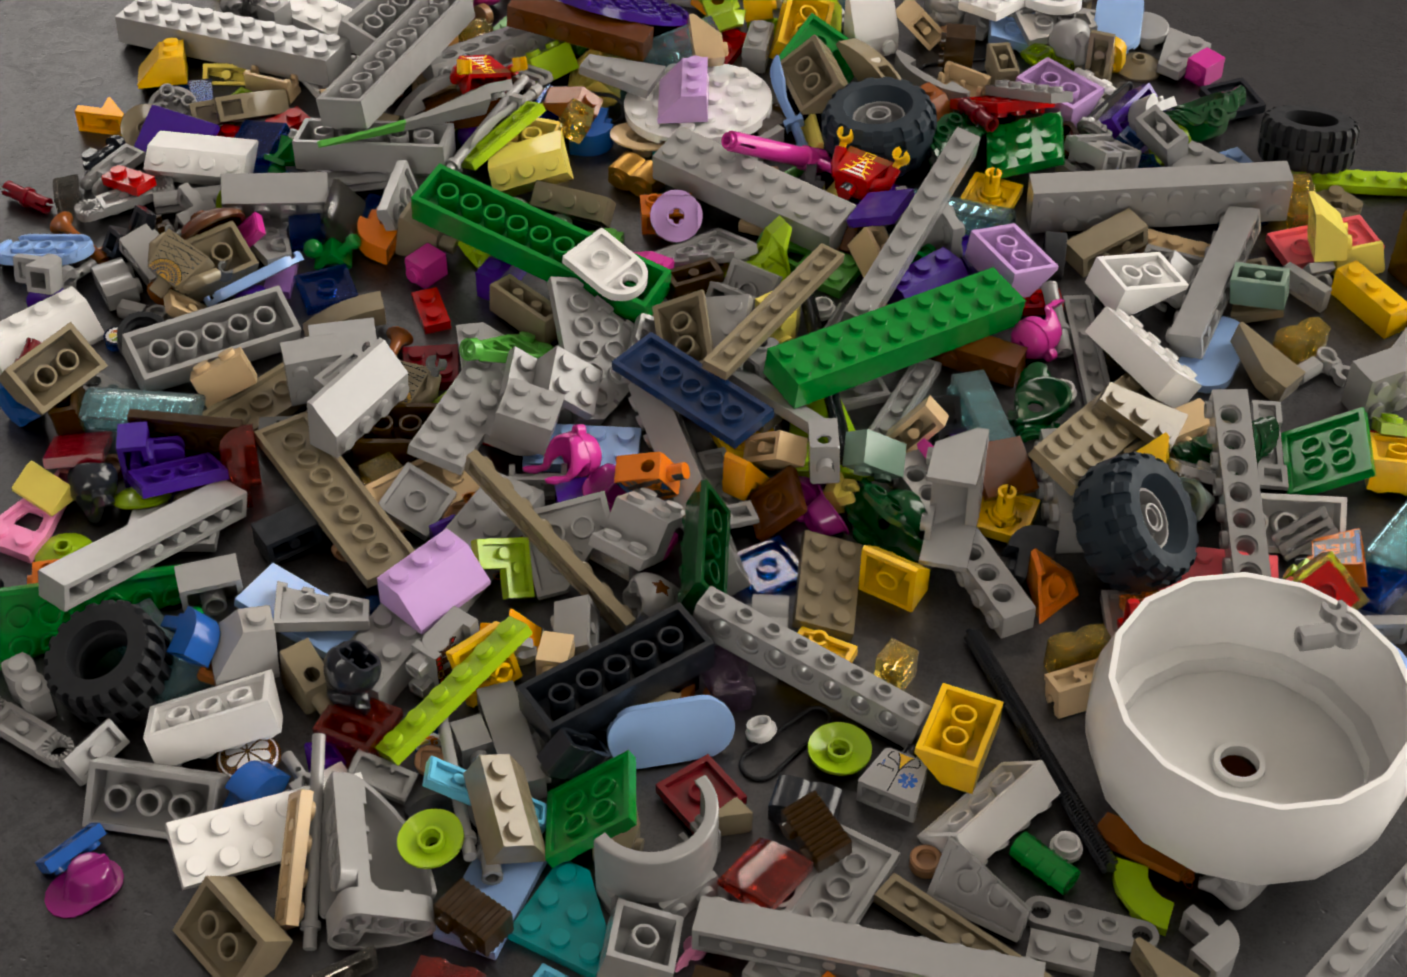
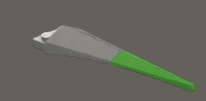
M508 79L485 84L438 107L397 122L317 141L318 148L485 115L490 101L506 97L505 92L514 89L512 80Z

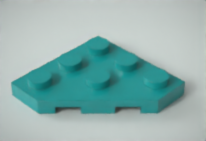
M565 861L552 868L513 922L514 930L508 935V939L584 977H596L607 928L590 870L571 861Z

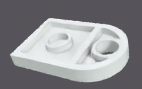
M602 227L563 255V264L598 293L610 300L627 301L634 299L647 286L648 270L645 263ZM626 281H633L637 285L634 287H627L623 283Z

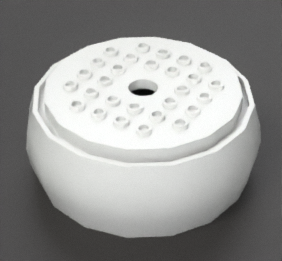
M1249 572L1189 577L1144 598L1103 648L1093 671L1086 710L1085 734L1106 801L1143 843L1196 873L1256 886L1319 878L1358 857L1379 839L1407 797V669L1398 649L1360 612L1347 605V613L1362 626L1357 646L1353 649H1342L1334 645L1332 648L1300 652L1294 642L1295 629L1298 626L1327 623L1319 616L1322 602H1326L1328 607L1336 610L1338 600L1304 583ZM1228 755L1243 756L1255 765L1257 772L1247 777L1235 776L1225 770L1220 760Z

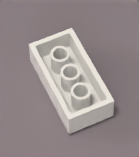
M1106 306L1085 332L1155 399L1172 408L1188 403L1202 387L1194 379L1197 374L1188 366H1182L1177 361L1179 357L1168 348L1164 349L1159 345L1161 341L1151 332L1147 333L1143 330L1142 327L1144 325L1134 316L1127 315L1120 308L1114 311Z

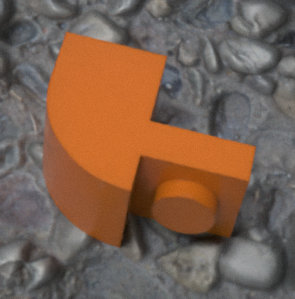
M376 208V210H371L368 219L362 216L358 219L357 231L361 239V246L359 248L368 258L387 265L396 251L397 230H385L382 221L377 217Z

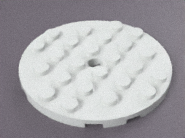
M677 63L669 64V65L665 68V73H664L663 77H664ZM724 64L722 66L708 67V122L658 124L660 81L646 99L627 92L624 100L626 121L631 129L649 141L658 144L662 141H667L682 126L721 144L722 136L726 132L737 131L751 135L760 129L762 121L771 115L772 94L766 82L747 68Z

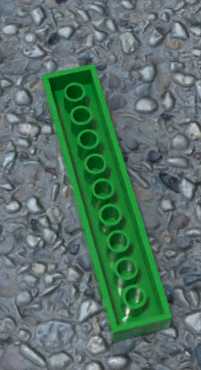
M440 163L411 197L412 219L546 282L550 277L577 278L584 284L583 288L594 297L598 295L614 308L613 312L634 323L641 313L653 315L652 306L662 303L670 291L672 270L634 253L645 263L648 270L645 290L636 298L627 301H615L602 296L562 263L563 255L592 235V233ZM626 281L623 283L627 287H634L637 285L633 281Z
M992 267L767 348L763 373L793 409L1014 327L1021 320L1026 300Z

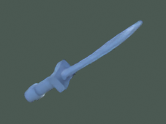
M776 55L770 67V78L777 100L786 117V120L783 121L787 135L792 131L797 146L808 145L801 127L805 126L801 113L795 116L786 94V79L779 56Z

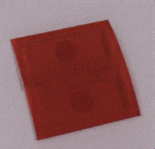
M759 838L717 880V884L741 902L748 898L760 907L775 910L811 873L813 862L782 844L769 839Z

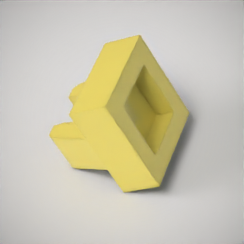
M840 472V482L827 483L823 494L837 513H844V506L856 501L853 492H859L860 488L855 479L844 478L842 472Z

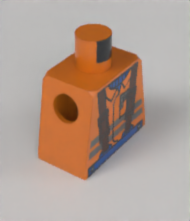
M662 452L616 456L614 483L626 493L643 487L653 490L657 493L656 497L666 500L676 497L679 494L680 481L690 477V469L686 462L674 464Z
M1360 528L1316 538L1312 541V555L1295 558L1296 566L1305 558L1317 566H1320L1326 560H1330L1350 588L1368 587L1365 550Z

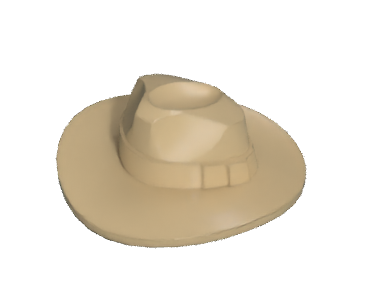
M628 123L618 124L610 131L612 141L632 149L634 153L642 157L649 158L652 156V151H658L666 142L662 141L658 144L649 141L633 131Z

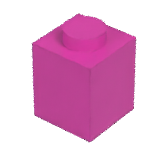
M1208 47L1202 49L1188 58L1184 78L1198 86L1213 83L1222 77L1225 57Z
M429 243L424 244L405 257L407 279L424 289H427L448 274L446 253Z

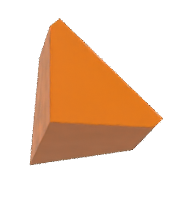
M1035 548L1031 551L1026 581L1033 604L1036 607V614L1040 625L1079 596L1072 572Z

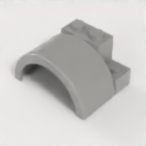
M706 775L695 780V784L700 789V814L695 817V821L690 823V828L694 831V835L688 838L684 832L678 835V844L671 849L643 852L618 844L606 833L595 838L596 893L600 904L609 915H611L617 899L620 898L634 903L641 902L644 906L685 918L690 911L698 907L701 895L707 897L718 895V875L713 871V867L718 853L721 852L719 802L716 791Z

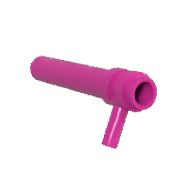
M737 131L726 132L721 139L722 146L730 152L796 166L803 171H806L807 164H817V174L822 172L831 173V157H829L826 150L821 148H814L808 145H792Z

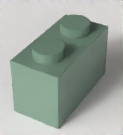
M1235 262L1230 278V304L1284 310L1289 294L1290 268Z
M869 429L846 432L842 466L854 470L856 475L874 477L875 482L890 483L891 479L903 478L907 444Z

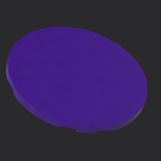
M559 0L565 4L592 13L649 25L683 26L687 24L689 17L687 10L674 3H671V6H669V3L664 0Z

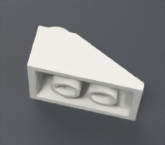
M845 0L843 35L849 39L856 38L865 42L882 56L894 54L898 50L899 39L894 0Z
M1160 252L1096 257L1085 281L1105 307L1107 306L1114 311L1120 308L1127 315L1136 314L1186 290L1189 286Z

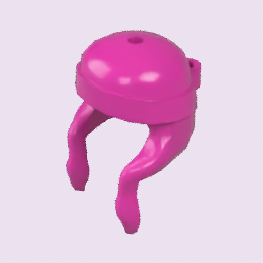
M1055 299L1045 305V319L1030 316L1015 324L1011 332V342L1028 347L1026 359L1044 358L1047 362H1050L1057 358L1058 354L1055 347L1060 342L1062 328L1053 309L1064 303V299Z
M584 424L573 425L571 431L556 435L549 442L544 454L543 464L525 466L523 471L530 474L547 471L552 462L557 457L562 456L564 463H567V468L569 469L567 474L564 476H551L544 480L545 483L552 485L570 482L576 476H589V474L594 473L599 468L602 460L601 448L596 438L586 433V426Z

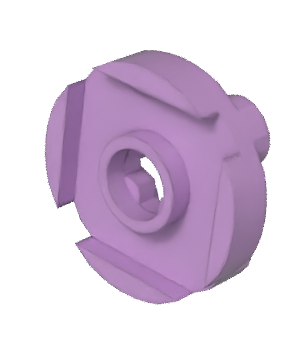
M683 190L665 192L657 198L650 212L651 225L657 236L672 243L683 242L693 237L700 228L703 219L702 208L698 201L691 194ZM674 209H679V214L684 215V219H680L678 224H675L673 219H669V214H673Z

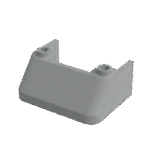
M977 427L936 441L934 447H928L926 465H929L926 481L932 482L928 513H922L920 530L925 531L918 564L961 572L967 571L981 508L989 429Z

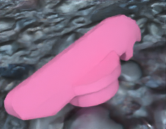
M689 936L684 941V952L678 959L674 971L678 973L683 967L689 965L690 960L698 961L706 955L707 952L692 949V936Z

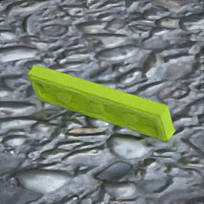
M526 101L478 142L461 163V168L471 170L479 168L546 111L543 104Z

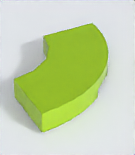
M1116 857L1119 863L1116 864L1115 868L1117 870L1113 872L1112 878L1117 897L1121 899L1130 911L1129 915L1132 918L1150 922L1157 928L1160 935L1166 936L1174 902L1163 898L1152 887L1148 878V866Z

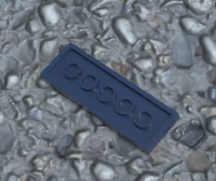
M652 332L611 362L612 370L734 449L774 418V409L729 380L725 381L703 369L702 363Z

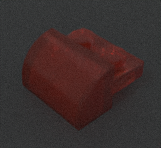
M249 424L229 431L222 438L219 446L222 464L228 469L229 473L227 481L247 491V508L253 507L251 487L262 485L253 424Z
M370 697L371 711L366 716L352 708L329 704L312 730L314 734H325V741L354 753L359 748L368 754L371 753L382 757L375 747L388 732L392 731L400 723L404 715L401 708Z

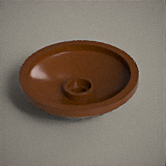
M232 207L197 211L181 229V238L184 240L232 220L237 227L246 219V216L242 210Z

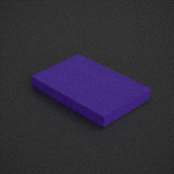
M152 104L134 147L146 153L148 144L159 131L217 136L220 127L217 124Z
M209 452L125 472L127 482L143 499L229 479L228 469Z

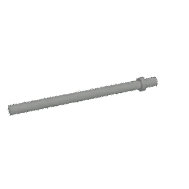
M526 74L520 75L513 84L514 89L506 92V97L501 98L477 129L488 118L510 105L509 95L513 92L519 94L528 83L529 77ZM477 129L453 157L448 158L445 162L447 167L455 171L460 170L461 163L475 147L469 148V144Z
M447 717L437 727L443 759L458 766L449 718ZM452 799L455 816L458 817L464 829V842L462 845L464 860L468 862L474 861L477 858L475 848L477 836L471 829L467 805Z
M322 733L312 735L310 790L314 791L313 801L316 803V812L313 820L310 822L309 834L312 836V846L307 855L308 881L305 888L304 920L300 922V930L304 931L303 950L305 951L317 950V931L321 930V921L318 920L326 740V735Z

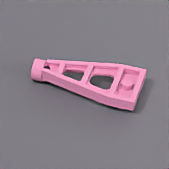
M72 467L58 468L54 475L67 483V475ZM22 498L0 515V552L31 564L35 560V555L40 548L52 537L66 507L51 517ZM28 513L43 517L36 531L21 527L15 523Z

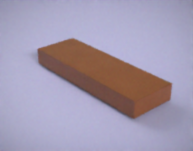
M1107 812L1098 823L1097 827L1112 851L1139 864L1148 866L1150 869L1177 882H1180L1189 870L1184 865L1143 843L1121 817Z

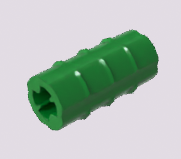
M1027 831L1023 832L1010 848L1009 855L1021 863L1022 867L1029 869L1034 873V876L1044 880L1049 887L1052 886L1062 895L1067 894L1079 879L1081 872L1079 869L1069 863L1068 859L1058 855L1054 849H1050L1043 844L1041 839L1038 840Z

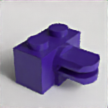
M147 422L117 424L116 451L125 487H131L126 480L125 472L128 470L185 458L184 440L180 436L151 438Z

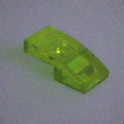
M1035 42L1020 52L1021 57L1031 66L1049 57L1070 70H1075L1074 61L1055 56L1053 47Z

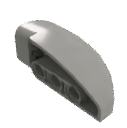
M332 771L326 781L323 792L319 915L321 918L326 919L328 945L340 950H370L397 946L431 935L436 930L433 899L437 893L436 884L431 869H420L409 865L403 860L398 851L397 837L402 825L405 823L404 819L381 794L362 778L351 773Z

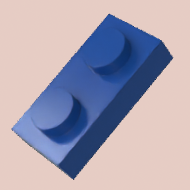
M89 823L37 860L35 864L41 873L51 874L54 872L55 875H58L67 869L71 859L76 855L96 849L101 844L99 839L107 833L100 823Z

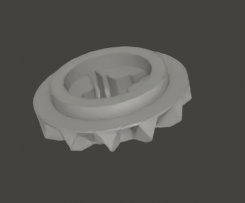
M1091 116L1088 118L1082 117L1077 123V129L1080 134H1109L1112 136V131L1107 129V125H1103L1100 120H1095Z

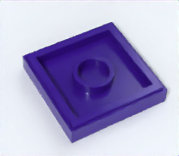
M913 188L867 193L846 219L848 227L857 228L895 224L914 198Z

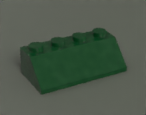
M707 479L699 482L687 500L685 515L682 517L684 540L681 541L683 557L682 565L679 567L681 590L677 594L678 603L680 602L691 616H693L697 602L710 586L727 594L731 511Z

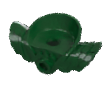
M1240 84L1228 93L1224 91L1212 93L1172 107V111H1164V113L1175 124L1186 128L1193 141L1201 143L1221 136L1226 131L1228 120L1234 119L1238 107L1245 105L1246 90Z
M957 113L945 114L937 121L933 144L930 146L933 152L926 163L925 172L927 174L930 172L957 127L981 138L987 131L979 124H973L964 113L962 115Z
M1042 362L1029 364L1028 368L1020 373V378L1017 382L1014 395V410H1008L1007 426L1012 427L1013 437L1021 436L1023 443L1029 440L1039 439L1041 429L1058 428L1060 423H1055V421H1058L1070 406L1072 399L1070 387L1064 381L1051 377L1046 364ZM1038 404L1043 407V410L1032 412L1027 406Z
M1274 416L1260 417L1252 421L1257 463H1259L1262 457L1268 456L1277 445L1279 425ZM1206 434L1200 437H1193L1192 441L1189 442L1187 440L1178 442L1177 445H1173L1171 452L1174 453L1177 459L1197 464L1198 460L1210 463V453L1213 452L1212 444H1208ZM1226 446V447L1229 448V449H1235V448L1232 447V446H1230V447Z
M863 476L860 480L863 486L859 492L854 494L856 501L844 506L848 514L847 519L853 524L851 528L854 533L853 538L862 545L871 544V546L880 547L912 562L919 563L923 541L919 537L921 532L920 522L922 513H925L920 497L912 491L903 489L887 492L884 488L877 484H872L871 481H868ZM881 517L890 522L889 527L885 530L880 524Z

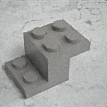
M900 186L896 187L895 190L907 189V187ZM947 203L919 251H921L924 245L931 244L936 250L944 246L958 258L962 257L963 249L961 243L962 237L965 236V227L963 222L959 221L956 217L952 205Z
M732 258L724 282L710 281L705 297L750 294L753 298V311L755 309V299L773 291L781 283L783 277L737 258Z
M558 345L538 359L515 346L508 351L499 396L503 397L510 378H514L565 395L562 409L565 408L583 419L589 420L595 413L602 371Z
M643 487L616 497L605 528L592 533L588 545L638 571L644 570L663 561L675 529L683 526L682 517L685 515V511L682 510L683 507L679 503L670 500L664 501L656 497L657 493L653 490Z

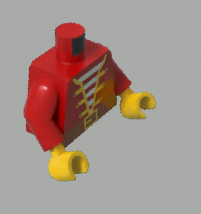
M465 53L457 58V64L452 67L449 79L452 84L458 85L461 92L465 94L488 83L511 79L519 71L528 70L526 56L512 58V63L505 67L489 55H470Z
M840 126L837 130L840 143L839 146L836 145L831 160V175L835 180L837 195L845 200H849L851 196L862 200L867 193L889 191L901 172L899 168L906 166L910 162L908 152L905 151L904 155L900 157L902 150L900 147H896L892 151V156L895 160L893 163L853 146L847 149L846 146L852 143L854 135L852 129H850L849 135L843 137V126Z

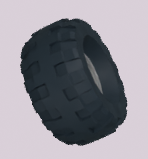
M872 77L859 82L854 81L847 84L844 89H839L835 92L823 110L822 138L824 147L832 160L836 145L839 146L840 143L837 135L838 128L843 126V137L848 136L850 129H852L854 140L846 146L847 149L853 146L893 163L895 160L892 156V151L896 147H900L902 150L900 157L907 151L910 156V162L906 166L899 168L901 172L898 177L904 176L907 172H913L920 168L922 162L928 161L933 152L930 146L933 144V136L937 127L935 105L931 103V99L925 93V90L918 85H912V82L904 79L897 80L893 77L874 79Z
M1139 452L1121 454L1089 468L1079 480L1078 488L1075 489L1072 516L1073 523L1076 526L1078 544L1081 545L1085 554L1084 557L1089 566L1094 568L1096 575L1104 583H1109L1111 588L1130 594L1154 591L1172 585L1182 579V575L1186 574L1194 564L1197 556L1196 548L1199 545V534H1197L1196 525L1198 523L1190 503L1191 499L1188 492L1183 488L1178 475L1171 471L1169 465L1160 458H1155L1152 454H1142Z

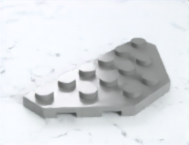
M550 277L547 281L559 346L602 371L594 416L589 420H585L572 412L574 425H601L630 393L628 384L620 382L621 375L612 370L611 362L628 349L634 324L628 319L624 321L613 312L614 308L598 295L594 297L583 288L584 284L577 278Z

